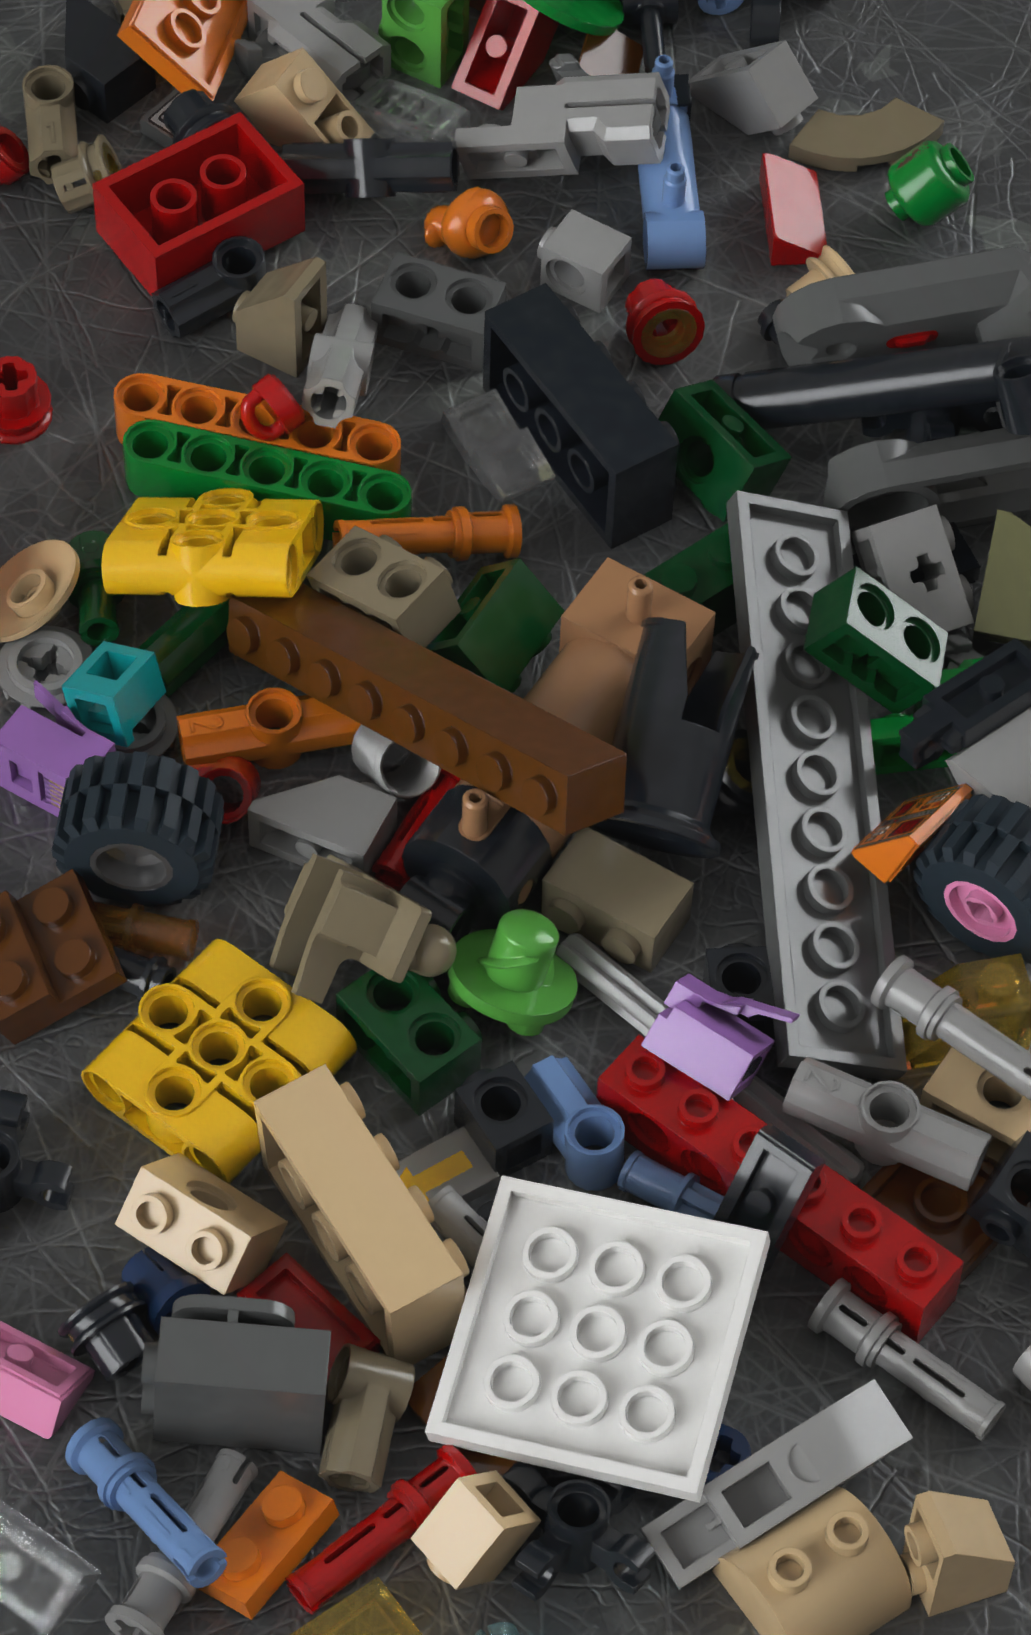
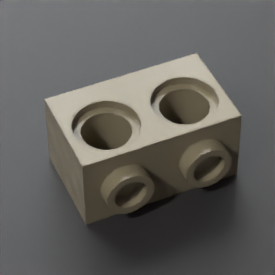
M356 525L307 574L312 589L425 648L461 611L451 587L453 583L452 576L439 561L432 557L422 559L404 550L391 537L387 535L378 537Z

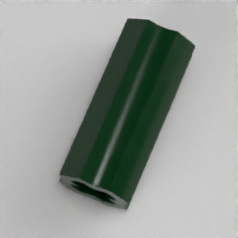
M229 599L218 605L207 607L183 606L138 647L139 649L155 652L166 689L165 695L168 698L229 642L227 637Z

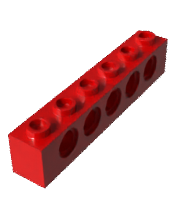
M639 1034L599 1076L596 1098L601 1105L613 1109L621 1116L625 1125V1141L654 1161L684 1176L691 1172L698 1175L701 1185L725 1197L753 1139L759 1130L768 1124L733 1099L727 1101L642 1047L641 1044L645 1038ZM824 1164L780 1249L781 1252L829 1286H832L838 1279L843 1277L852 1284L851 1292L882 1314L890 1311L898 1316L899 1322L903 1325L901 1332L916 1343L923 1339L956 1300L964 1265L962 1259L826 1164Z

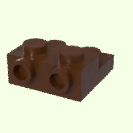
M74 869L67 871L18 900L7 890L0 893V1033L11 1043L16 1045L127 982L87 885L82 876Z

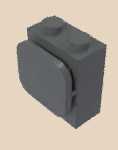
M191 1294L176 1299L172 1307V1316H161L159 1342L145 1341L141 1376V1384H143L141 1414L154 1415L153 1440L320 1454L331 1331L295 1328V1312L293 1309L273 1300L208 1294Z

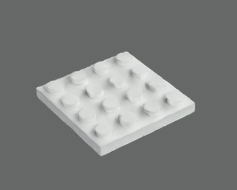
M502 1175L425 1429L428 1440L700 1503L771 1241L768 1231Z

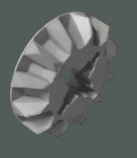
M42 626L23 638L6 642L0 650V686L6 701L16 700L29 709L34 707L45 708L35 698L33 684L37 680L35 670H44L48 664H52L56 657L57 675L49 674L45 681H41L40 684L61 704H66L61 686L92 654V648L82 641L77 633L58 626Z

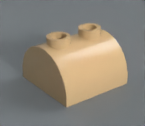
M839 1486L741 1549L736 1547L718 1558L720 1563L712 1570L760 1635H869L908 1610L912 1602V1591L907 1572L887 1533L857 1497Z

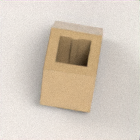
M303 47L263 63L234 100L269 143L281 148L283 144L302 142L344 143V139L371 138L374 134L372 128Z
M935 1491L917 1494L910 1522L904 1527L905 1543L903 1552L899 1556L909 1578L912 1596L919 1594L928 1617L1007 1592L1015 1560L988 1500Z

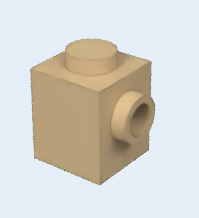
M494 1470L458 1477L410 1539L427 1557V1564L430 1570L439 1579L452 1585L455 1590L494 1581L541 1520L504 1478Z

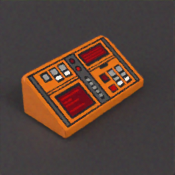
M965 783L919 795L904 801L852 849L851 854L884 884L887 881L892 882L924 851L958 805L965 799L969 800L972 797L971 792L973 789Z

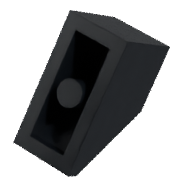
M66 0L65 66L74 81L76 106L82 110H89L108 124L156 89L155 69L117 36L121 24L88 0Z

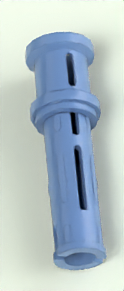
M100 1417L81 1426L66 1446L65 1459L70 1468L79 1475H87L98 1486L97 1493L99 1499L105 1506L111 1510L125 1511L145 1532L149 1539L181 1571L190 1585L195 1588H203L216 1581L227 1566L225 1559L227 1554L201 1530L187 1512L157 1483L156 1468L153 1461L142 1452H133L123 1441L124 1435L121 1427L110 1418ZM103 1438L105 1442L101 1443L99 1439Z

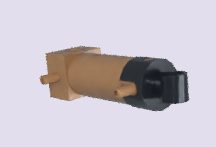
M607 557L562 614L559 654L527 693L524 700L612 745L643 627H641L642 621L648 617H663L686 622L688 698L711 660L716 612ZM460 779L454 788L445 793L405 845L402 859L405 871L410 879L402 887L400 893L430 909L432 916L428 924L444 927L451 933L455 943H457L461 938L469 934L471 928L479 930L497 929L499 920L504 914L520 909L547 874L553 859L572 834L564 836Z

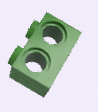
M382 0V19L379 24L378 35L391 45V68L441 89L460 65L469 44V0Z

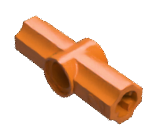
M283 688L260 690L249 699L247 705L176 716L180 750L184 765L213 763L227 756H238L248 761H254L259 766L267 769H283L299 760L303 752L352 745L354 735L361 725L309 695L296 696L291 691Z

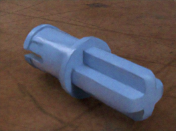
M639 1150L634 1151L627 1159L617 1182L618 1189L623 1192H629L660 1209L713 1220L724 1199V1196L701 1185L698 1175L691 1172L684 1176L645 1156Z

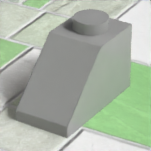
M786 40L720 55L689 79L690 92L693 98L747 135L772 131L774 136H778L788 132L802 122L801 112L818 99Z
M337 775L255 799L248 808L249 845L300 866L308 863L313 853L325 858L331 854L342 858L373 876L375 872H372V865L379 858L383 850L386 849L397 830V797L389 795L385 790L373 783H359Z

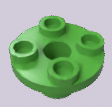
M516 909L507 912L499 920L497 929L479 930L461 938L456 943L457 953L455 961L447 970L450 981L447 992L453 1002L462 1007L473 1008L487 1017L506 1023L512 1031L523 1036L539 1035L545 1025L563 1018L572 1007L578 983L573 968L557 956L555 952L559 941V933L556 926L544 915L527 909Z

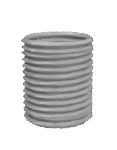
M361 724L354 735L351 747L353 761L360 772L395 797L409 799L421 796L433 787L440 776L441 768L409 751V755L403 765L395 771L383 774L382 764L384 755L395 742Z

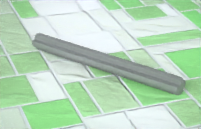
M579 933L570 934L556 949L557 956L573 968L577 981L644 1036L647 1035L658 1014L668 1008L661 998ZM756 1075L748 1087L732 1098L767 1124L772 1123L824 1159L828 1167L854 1185L863 1176L865 1167L863 1161L823 1129L782 1112L785 1098Z

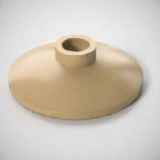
M52 539L35 543L17 553L0 568V642H10L23 638L51 622L59 614L62 606L71 595L80 572L79 556L67 542Z

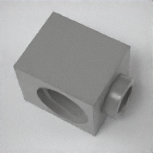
M571 209L557 228L551 226L541 238L537 249V257L541 259L540 285L547 283L552 291L595 312L601 313L630 275L632 237Z

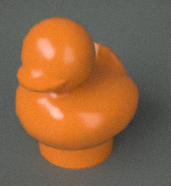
M476 186L462 192L450 205H438L432 208L424 220V238L430 247L437 248L446 244L449 250L457 256L476 259L505 249L512 239L514 225L503 199L490 189Z

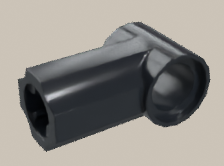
M234 236L225 239L216 246L212 255V261L153 292V304L165 328L173 337L178 336L182 338L229 311L233 312L241 294L246 290L252 291L267 273L265 252L257 241L245 236Z

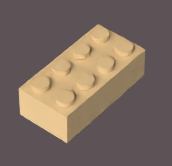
M326 1064L255 1100L254 1108L264 1168L365 1326L381 1340L382 1353L414 1365L449 1346L452 1342L467 1293L464 1277L469 1275L468 1265L457 1244L451 1238L441 1241L430 1223L434 1222V1215L422 1191L416 1185L407 1189L396 1171L400 1169L399 1161L387 1138L382 1133L372 1136L362 1121L366 1117V1113L352 1085L347 1081L339 1085Z

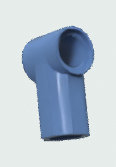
M551 1055L533 1064L524 1078L554 1120L553 1143L565 1158V1171L568 1178L576 1186L585 1190L600 1191L610 1188L618 1182L619 1175L624 1166L625 1125L621 1116L613 1109L601 1105L567 1057L555 1058ZM590 1145H599L605 1148L600 1150H589L584 1147Z

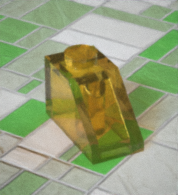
M1021 953L956 964L932 980L933 983L941 988L949 985L957 990L959 996L963 998L962 1006L1026 1050L1029 1049L1031 1043V983ZM902 1017L907 1070L940 1065L952 1046L940 1038L934 1042L930 1039L927 1041L916 1034V1026Z

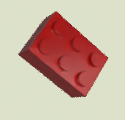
M241 112L92 184L96 231L151 296L153 292L212 261V255L216 246L225 239L234 236H245L257 241L263 250L266 251L305 231L304 183Z

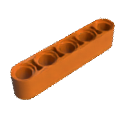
M148 373L128 375L120 380L114 388L116 434L122 445L125 432L136 422L147 419L160 420L388 470L401 475V438L391 425L380 421L353 416L339 422L336 428L315 425L313 417L308 411L303 409L306 415V421L290 434L285 432L274 441H263L256 439L246 430L240 417V405L243 398L247 395L245 393ZM262 403L256 406L255 415L260 423L270 426L275 422Z

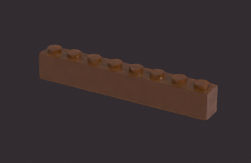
M303 583L292 598L236 597L234 594L229 598V623L227 625L229 652L562 835L567 836L624 813L627 753Z

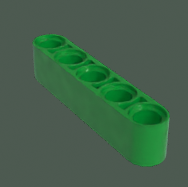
M147 419L136 422L127 429L123 437L126 483L129 490L138 497H192L197 500L200 495L210 490L242 488L251 491L254 494V498L258 501L264 499H318L321 501L324 514L323 539L333 541L332 533L339 532L334 531L333 524L335 520H374L412 517V489L410 484L402 475L392 471L160 420Z

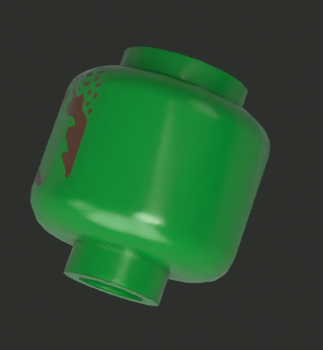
M927 140L891 164L887 174L891 189L885 192V197L892 211L902 221L911 218L921 226L931 227L968 202L970 196L969 184L974 181L973 172L964 156L953 144L947 143L943 146L937 141Z

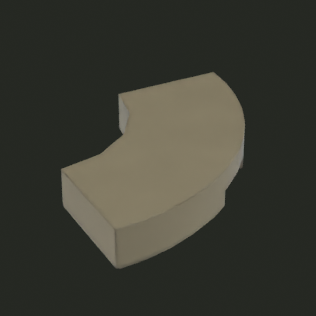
M896 97L882 109L863 115H837L818 109L790 143L788 158L816 168L843 172H857V166L874 165L889 162L891 166L893 162L927 140L937 141L943 134L945 121Z

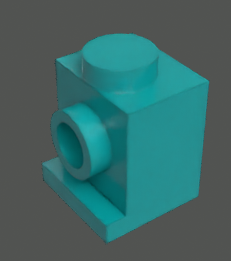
M103 641L61 686L67 706L80 723L93 732L114 742L115 745L129 747L135 740L132 729L166 693L155 652Z

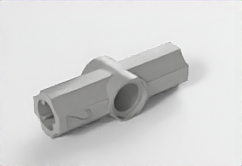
M345 303L340 311L328 315L323 333H315L306 384L302 396V408L310 413L315 425L336 428L342 420L353 417L359 396L365 397L367 394L377 340L378 323L369 317L366 307Z
M808 1056L799 1064L782 1107V1112L854 1142L855 1148L861 1157L872 1164L888 1166L900 1162L965 1191H968L970 1186L973 1185L992 1138L991 1134L920 1105L919 1099L913 1090L903 1083L888 1080L871 1084ZM875 1120H890L896 1123L898 1127L889 1128L881 1126Z

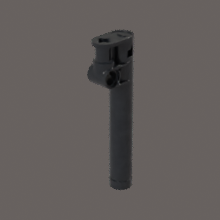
M1031 336L748 371L743 375L740 373L716 375L713 378L764 430L1000 402L1006 430L1015 435L1031 434Z

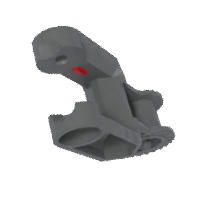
M1011 246L833 277L811 283L787 296L777 305L772 316L781 353L788 366L1031 336V252ZM996 402L1003 426L1000 429L922 443L902 439H888L854 446L835 455L828 461V478L826 490L823 492L824 501L822 507L848 511L850 532L937 504L940 516L946 517L949 523L954 522L957 528L993 522L996 520L997 509L1009 511L1017 517L1031 515V434L1015 435L1009 433L1005 427L1000 402Z

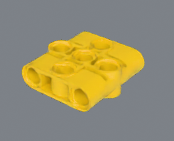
M242 488L210 490L200 495L197 500L192 497H138L104 544L101 567L105 592L107 594L164 595L170 593L174 595V600L178 604L190 607L218 605L227 601L232 594L236 597L292 598L322 549L324 514L321 501L318 499H264L258 501L254 498V494L251 491Z
M215 939L170 984L157 985L145 992L139 1002L138 1016L82 1070L81 1077L88 1091L98 1102L169 1155L181 1153L230 1184L261 1152L254 1101L326 1064L334 1076L356 1053L357 1045L348 1029L330 1013L313 1001L292 993V987L234 945L222 939ZM259 1015H269L274 1017L271 1020L267 1021H256L252 1019L253 1017ZM166 1023L180 1024V1026L172 1029H163L159 1027L160 1025ZM219 1058L231 1061L220 1066L208 1063ZM172 1103L188 1105L180 1110H167L164 1108Z

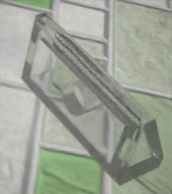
M0 1499V1602L45 1635H52L93 1588L101 1572Z

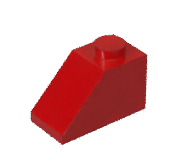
M486 0L451 88L497 110L503 111L515 97L517 87H523L543 63L559 22L539 12L523 0Z

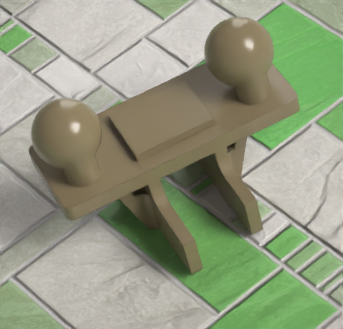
M313 853L309 862L304 863L285 906V917L268 966L296 977L291 990L292 993L322 1004L339 965L347 959L359 961L388 980L401 983L407 971L426 977H434L445 973L455 961L457 948L455 940L448 930L436 924H428L432 916L430 909L342 858L331 854L325 858Z

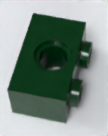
M713 379L674 389L658 418L660 422L666 421L672 426L680 443V453L677 455L676 477L701 500V504L708 512L717 516L722 522L728 521L726 503L737 490L770 496L792 458Z

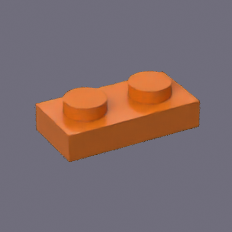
M280 1470L218 1542L217 1546L222 1548L227 1554V1557H225L227 1566L224 1572L210 1585L198 1589L252 1620L282 1585L285 1577L293 1572L339 1517L340 1514L334 1500Z

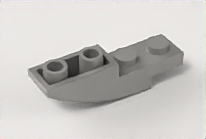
M873 1379L704 1485L700 1503L685 1499L642 1527L640 1531L647 1542L655 1549L656 1556L678 1590H681L720 1563L718 1558L736 1547L741 1549L837 1486L840 1487L912 1440L913 1437L876 1380Z

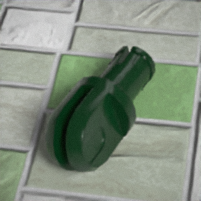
M103 531L83 532L75 536L68 543L77 552L80 559L79 577L68 600L79 608L80 638L86 644L92 646H99L103 641L112 643L117 639L119 627L116 618V605L125 596L124 594H107L105 592L101 564L104 544L109 534Z

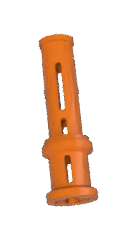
M504 504L500 511L468 512L465 506H456L452 510H447L445 516L335 520L333 528L334 531L339 532L332 533L333 547L356 525L378 537L381 535L391 537L404 550L414 555L447 553L450 558H454L456 561H466L471 554L503 553L506 559L518 558L522 547V522L518 507L515 504Z

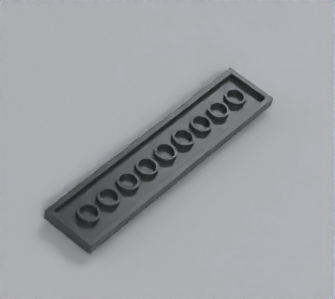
M737 490L727 501L726 508L740 653H746L748 647L752 646L759 653L758 660L754 661L744 699L766 946L775 1006L801 1014L793 1023L773 1018L777 1066L797 1069L801 1061H804L806 1056L855 1077L897 1081L907 1072L902 1016L889 1007L881 1010L871 1004V995L876 983L887 967L895 960L887 882L884 884L851 854L852 849L881 823L868 697L864 692L804 650L814 593L854 568L848 511Z

